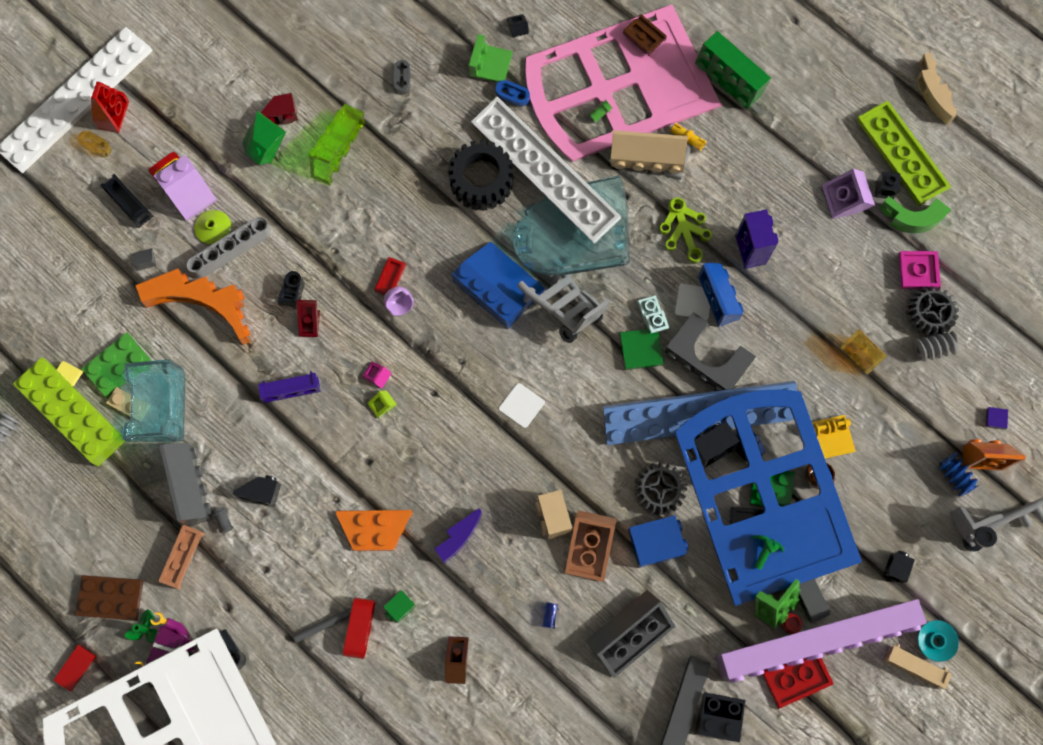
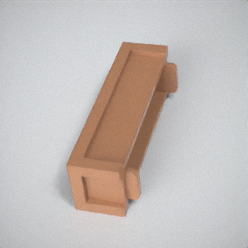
M185 525L182 526L158 582L181 590L183 578L201 537H204L205 533Z

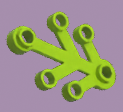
M673 198L668 203L670 213L665 222L660 225L659 231L663 235L669 234L675 217H677L678 225L671 238L666 241L665 248L667 251H674L682 233L688 248L687 259L690 263L697 264L701 261L703 252L700 248L695 247L690 231L699 235L702 241L708 242L712 237V232L709 229L697 226L705 223L706 215L686 207V203L682 198ZM678 205L680 209H675L674 206ZM684 215L693 218L697 225L687 221ZM697 217H702L703 221H699ZM666 226L668 230L664 231L662 227ZM707 233L709 237L706 238L703 236V234ZM668 243L674 244V247H669ZM691 255H696L698 258L692 259Z

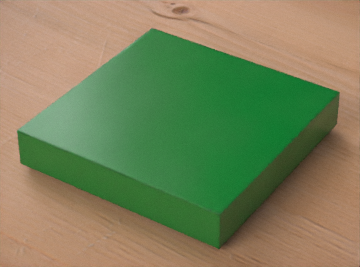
M648 329L620 332L625 370L663 366L658 332L651 334Z

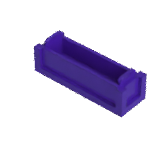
M312 371L308 375L268 383L262 381V383L258 384L260 399L264 403L321 392L319 378Z

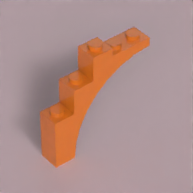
M178 268L135 285L141 302L147 308L171 302L192 303L206 307L218 313L229 322L243 345L250 343L248 336L251 333L247 324L244 325L242 322L244 315L240 309L244 307L242 300L245 297L242 290L237 289L234 284L217 290L214 281L210 282L206 276L190 282L186 273L183 274Z

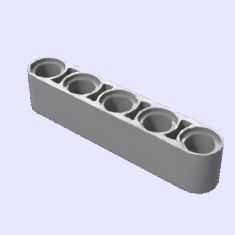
M263 217L254 218L191 257L187 261V269L197 279L209 275L267 239L271 235V228L267 220ZM260 226H265L263 230H258ZM244 236H249L247 240H242ZM233 245L231 250H226L228 246ZM217 255L214 260H210L212 256ZM197 265H201L198 270H194Z

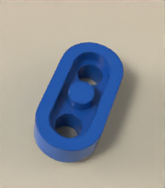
M501 80L497 83L496 95L500 99L517 106H525L529 103L530 93L527 88L508 80Z

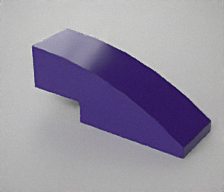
M480 508L448 529L447 533L451 538L435 548L444 564L452 559L473 535L482 516Z

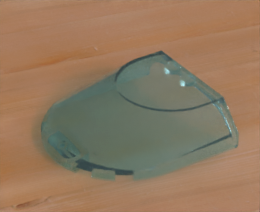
M617 175L586 182L621 216V219L595 244L545 196V200L538 204L534 202L524 211L525 217L522 221L518 220L514 228L513 248L519 260L529 269L545 275H569L630 264L628 206L621 176Z

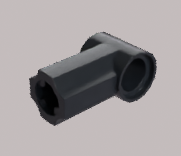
M227 629L220 631L219 633L231 656L235 654L238 656L237 668H243L246 663L245 654L239 650Z

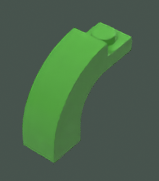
M889 196L879 208L884 215L893 219L890 226L906 233L929 231L936 227L951 211L948 206L937 198L927 209L919 212L905 209Z

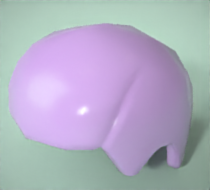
M397 286L388 290L384 295L383 303L392 315L400 316L412 309L414 299L406 288Z

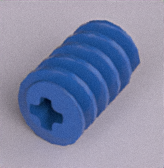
M955 452L940 462L942 465L938 470H946L943 476H951L948 483H956L953 489L954 491L961 489L958 496L962 497L979 485L975 486L978 481L977 478L970 479L973 474L972 471L965 473L968 466H960L963 462L962 458L955 460L958 455Z

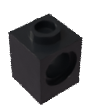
M881 172L876 180L875 198L887 199L889 196L894 199L900 191L901 174Z
M904 551L891 553L883 576L901 584L908 582L915 559L910 558V555Z

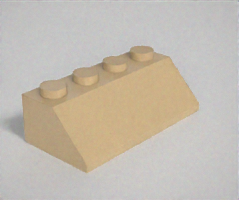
M613 130L611 167L616 169L632 168L636 171L644 169L653 172L667 170L673 174L684 173L688 136Z

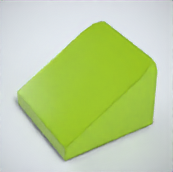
M386 390L379 391L367 402L377 418H380L397 405Z

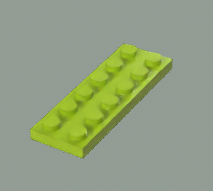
M888 100L857 118L856 121L893 172L901 174V183L918 206L950 189L951 185Z

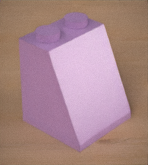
M186 155L154 175L186 221L217 201Z

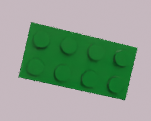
M716 31L703 43L695 61L700 70L706 72L714 82H717L724 88L726 93L732 95L747 110L762 96L771 80L768 74L719 31Z

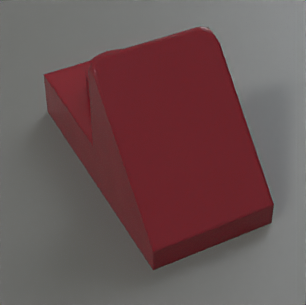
M298 299L296 302L298 335L300 337H318L320 310H317V300Z

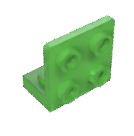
M478 34L469 63L470 76L497 83L501 80H506L513 52L488 46V43H485V36Z
M795 579L779 601H776L772 595L760 591L756 595L755 616L774 629L779 624H783L788 617L787 613L791 609L794 610L800 601L798 599L801 591L799 589L800 581Z

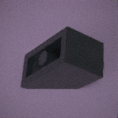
M265 475V478L257 477L233 491V495L240 499L275 507L281 484L276 481L277 478Z

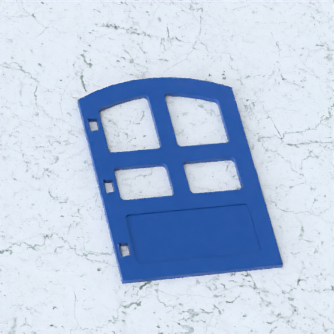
M784 389L760 390L732 396L700 411L674 432L734 606L756 599V595L760 591L765 594H771L789 588L795 579L803 583L862 562L801 391ZM764 407L789 408L800 435L803 449L767 462L763 461L746 411L748 409ZM731 416L745 453L748 467L709 480L706 477L694 438L717 421ZM689 449H693L696 460L691 462L686 451ZM806 464L810 465L819 488V494L780 507L772 488L770 477ZM749 483H754L764 507V512L727 526L723 525L714 496ZM713 508L716 520H710L707 509ZM753 535H765L770 539L778 541L785 549L783 553L779 549L774 553H770L762 570L754 567L764 547V542L751 538ZM734 568L737 580L731 581L728 569Z

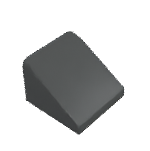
M152 248L134 253V266L138 271L156 266Z

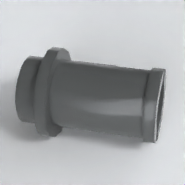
M224 507L215 509L212 516L216 519L221 533H226L233 529L227 516L228 511Z

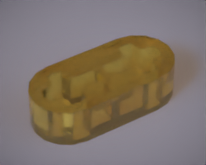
M83 131L78 135V142L89 152L101 158L111 154L112 148L105 139L90 131ZM90 138L92 143L84 140ZM98 145H99L100 147H104V146H105V149H104V150H103V149L99 150V148H98L97 146H98Z

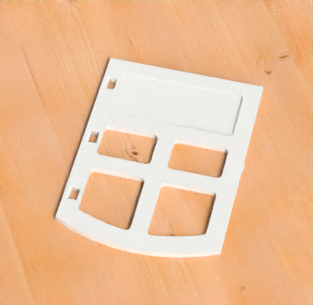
M217 628L43 718L45 745H65L64 725L101 706H105L108 709L125 745H163L175 738H180L184 745H276ZM198 645L200 651L189 656L186 650ZM138 675L140 682L130 687L127 680ZM147 682H151L171 719V723L143 737L140 735L122 696ZM78 707L80 713L70 718L66 712Z

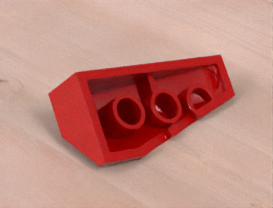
M96 82L91 96L92 121L98 129L116 133L120 132L130 102L125 93L117 91V89L111 88L102 82Z

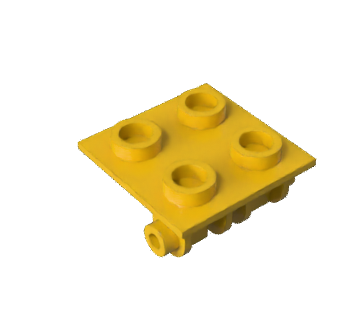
M845 415L812 422L825 459L856 452L848 427L851 426V421L849 418L846 419Z

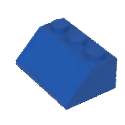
M704 263L699 272L698 279L718 327L740 320L743 315V307L740 302H737L734 286L729 283L728 271L726 268L723 269L721 263Z

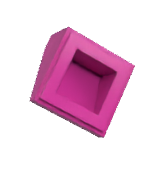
M372 361L362 378L379 388H383L391 372L386 367Z

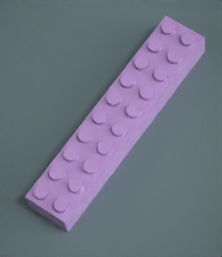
M919 599L720 654L715 657L722 680L728 679L729 683L744 680V675L748 674V677L764 674V669H767L768 672L783 669V664L787 663V666L804 663L803 658H806L807 661L824 657V652L826 655L843 652L842 647H845V650L863 646V641L864 644H871L882 641L881 636L886 639L902 635L901 631L904 634L921 630L920 625L927 624Z

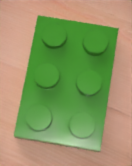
M126 332L85 365L82 370L100 392L108 398L116 387L120 388L151 363L152 360L131 335Z

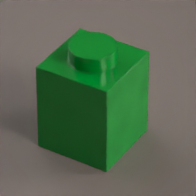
M400 590L384 606L386 610L384 614L391 622L396 620L400 623L416 605Z

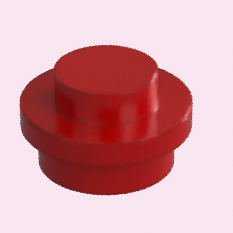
M790 613L782 627L789 634L798 633L802 629V620L798 615Z

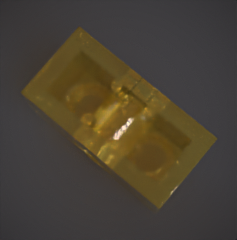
M860 329L840 347L867 375L887 357Z

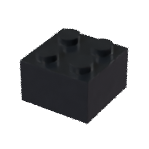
M727 421L723 424L720 422L716 423L710 428L711 431L706 434L701 432L694 438L703 468L733 452L740 442ZM689 449V452L696 460L693 449Z

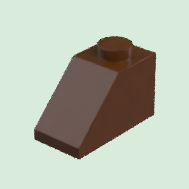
M448 637L445 683L466 684L469 637Z

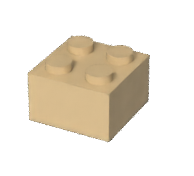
M562 490L539 495L538 502H535L537 516H542L543 521H541L540 526L543 536L547 535L548 540L571 534L572 525Z

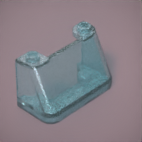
M170 359L125 363L123 379L131 386L130 422H126L121 428L122 440L127 442H182L184 439L185 422L184 369Z

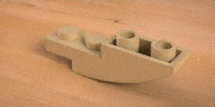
M924 53L919 61L921 72L916 78L919 90L933 113L943 123L949 125L956 117V108L951 100L952 93L948 89L947 84H940V76L937 75L936 61L933 59L932 53Z

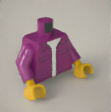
M161 612L154 613L160 616V621L156 622L151 619L150 622L154 625L161 623L164 626L159 627L146 664L193 641L190 639V633L184 624L169 617L167 619L164 618ZM194 646L186 650L189 656L197 652L193 650ZM142 662L134 663L137 665L140 664L142 665V667L145 666Z

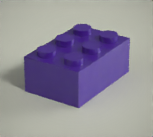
M767 209L744 214L735 234L744 269L766 265L778 244L777 233H774L772 228L773 219L768 214Z

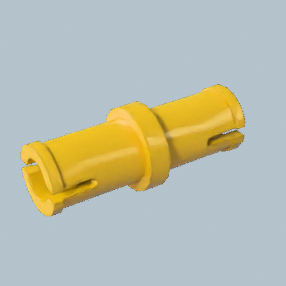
M675 123L670 130L671 134L688 136L687 143L699 151H702L707 143L706 140L693 134L692 130L688 131L678 125V123Z

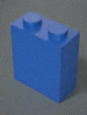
M676 515L629 527L628 533L639 568L683 557L687 554L686 551L689 550L686 539H682L680 531H683L680 519H676Z

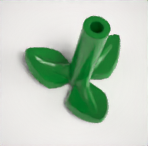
M765 535L751 536V538L764 542V547L754 567L762 570L770 553H774L778 549L783 553L785 550L778 541L770 539Z
M149 609L145 610L140 618L142 624H134L125 633L124 637L136 641L140 640L143 634H146L147 642L153 644L158 630L149 628L153 625L150 620L155 621L152 611Z

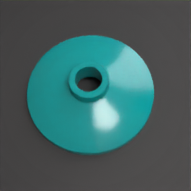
M934 620L927 622V624L921 627L918 633V646L928 659L944 662L953 658L957 653L959 638L955 629L950 624ZM934 638L939 640L938 645L933 643Z

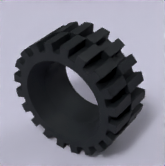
M475 140L470 141L471 146L469 147L465 143L461 146L462 151L460 152L457 149L454 152L455 158L451 157L448 172L451 191L453 195L456 194V199L459 203L463 200V206L468 208L469 204H471L472 210H477L478 206H482V211H485L489 205H491L492 209L496 208L497 202L499 201L500 204L505 202V196L508 198L510 189L513 188L512 160H510L507 151L503 154V147L499 145L495 148V143L490 141L489 145L485 144V140H480V144H476ZM475 161H488L495 165L499 175L492 184L477 187L466 181L463 176L465 169Z

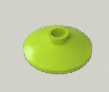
M209 210L202 213L194 225L197 238L207 245H212L230 234L232 228L229 217L219 210ZM210 223H214L212 227H208Z

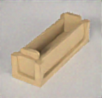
M895 644L893 647L888 646L883 658L884 662L938 689H946L952 675L947 672L948 668L940 669L900 649V644Z

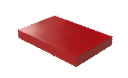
M803 658L804 663L787 666V663L783 664V669L770 672L767 669L763 670L764 674L762 676L778 709L834 684L822 658L809 661Z

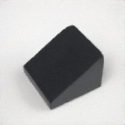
M524 14L507 18L512 37L529 34L528 22Z

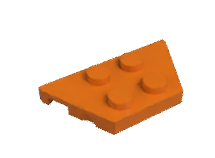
M336 511V515L353 551H394L413 511Z

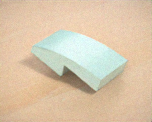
M656 295L638 300L639 310L651 334L669 329L664 311H661Z

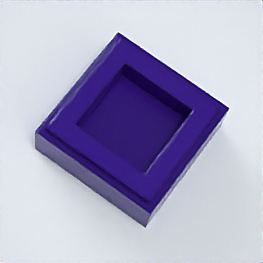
M988 407L986 409V427L1007 429L1008 410Z

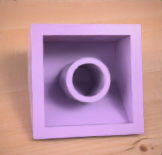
M851 169L822 184L832 218L857 214L875 205L863 171Z

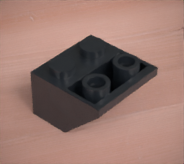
M704 692L698 711L695 734L740 743L746 700Z

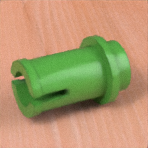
M607 100L601 101V104L589 115L597 122L607 112L610 113L612 107Z

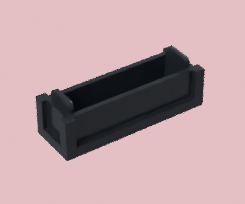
M115 174L105 184L102 183L100 185L138 228L153 217L150 211L142 205Z

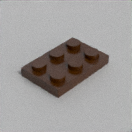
M82 575L75 616L137 621L144 580Z

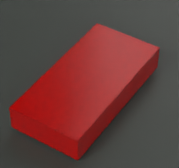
M388 257L374 291L385 295L388 290L397 287L406 263Z
M78 645L54 678V681L68 691H73L96 658V655L83 646Z

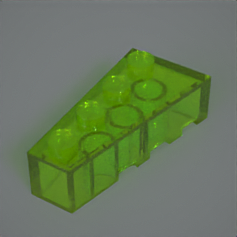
M346 104L343 105L341 110H337L334 120L328 123L326 131L323 135L319 136L315 147L309 150L308 158L311 178L329 186L332 184V174L334 172L338 173L341 167L342 156H347L351 145L350 142H355L364 125L363 111Z

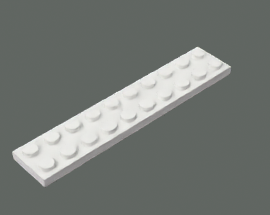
M125 27L0 143V154L23 174L92 109L91 96L97 81L114 88L152 52L151 47Z
M498 97L471 121L489 141L495 143L496 148L499 145L503 147V154L507 151L512 163L594 244L621 219V216Z

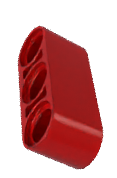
M354 598L343 656L358 659L365 658L375 610V600Z

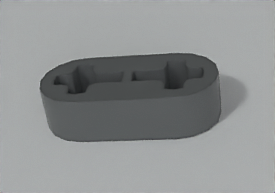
M399 60L394 64L393 84L396 93L404 95L410 90L411 70L407 61ZM401 67L405 68L403 74L400 73ZM401 80L404 81L403 88H400Z

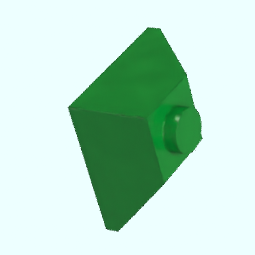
M256 112L242 142L245 155L259 165L272 163L286 131L260 112Z

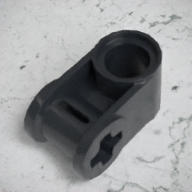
M290 271L285 275L278 297L279 306L287 305L297 309L296 302L302 298L305 282L298 272ZM293 279H299L297 284L291 285Z

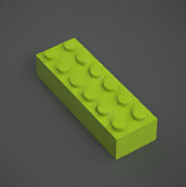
M41 357L13 383L92 464L99 467L127 440L44 357Z

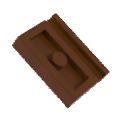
M642 14L623 30V34L648 56L667 38L661 30Z

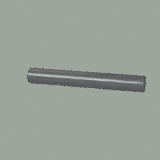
M347 609L293 635V638L298 643L349 618L351 612Z

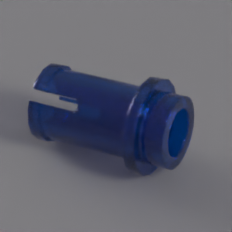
M546 602V606L543 607L545 608L542 627L555 629L557 611H559L558 604Z

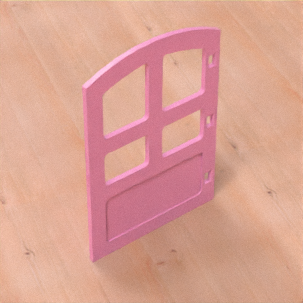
M673 5L643 15L647 19L655 16L656 21L651 23L667 36L666 40L649 56L623 34V30L638 18L636 17L526 57V82L534 113L549 139L572 162L611 148L613 131L576 144L565 133L553 116L564 110L594 99L599 100L600 104L601 101L607 100L612 109L610 113L607 112L605 115L612 130L651 133L721 107V103L706 72L700 70L695 64L698 56ZM606 35V39L597 41L596 37ZM611 41H616L630 72L610 80H605L591 49ZM555 53L556 57L547 60L546 55ZM577 55L591 86L561 98L547 101L543 90L541 67L569 56ZM632 85H637L652 117L632 125H626L612 93Z

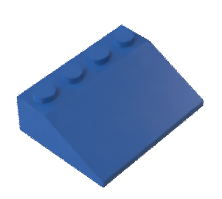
M489 242L466 259L452 273L453 282L507 329L534 303L532 299L529 303L523 301L525 294L517 287L518 283L523 281L529 288H534L535 293L541 295L546 290L545 287L492 242Z

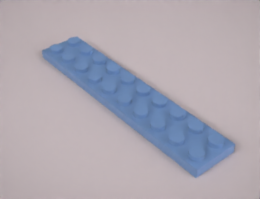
M789 381L603 406L607 445L672 437L675 436L674 432L686 421L719 401L743 393L760 390L784 389L797 391V383ZM764 407L748 409L746 411L751 426L794 420L791 410L787 407ZM727 416L716 422H720L721 424H723L727 421L731 429L735 428L731 416ZM716 423L712 424L711 426H709L708 428H706V429H705L704 431H702V432H709V431H711L710 428H711L713 425H715Z

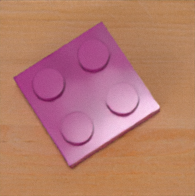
M900 251L898 253L901 289H921L923 287L928 289L930 286L936 289L941 287L938 251Z

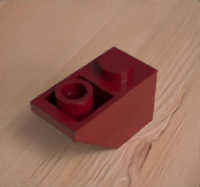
M292 93L273 96L261 112V114L276 125L290 124L298 121Z

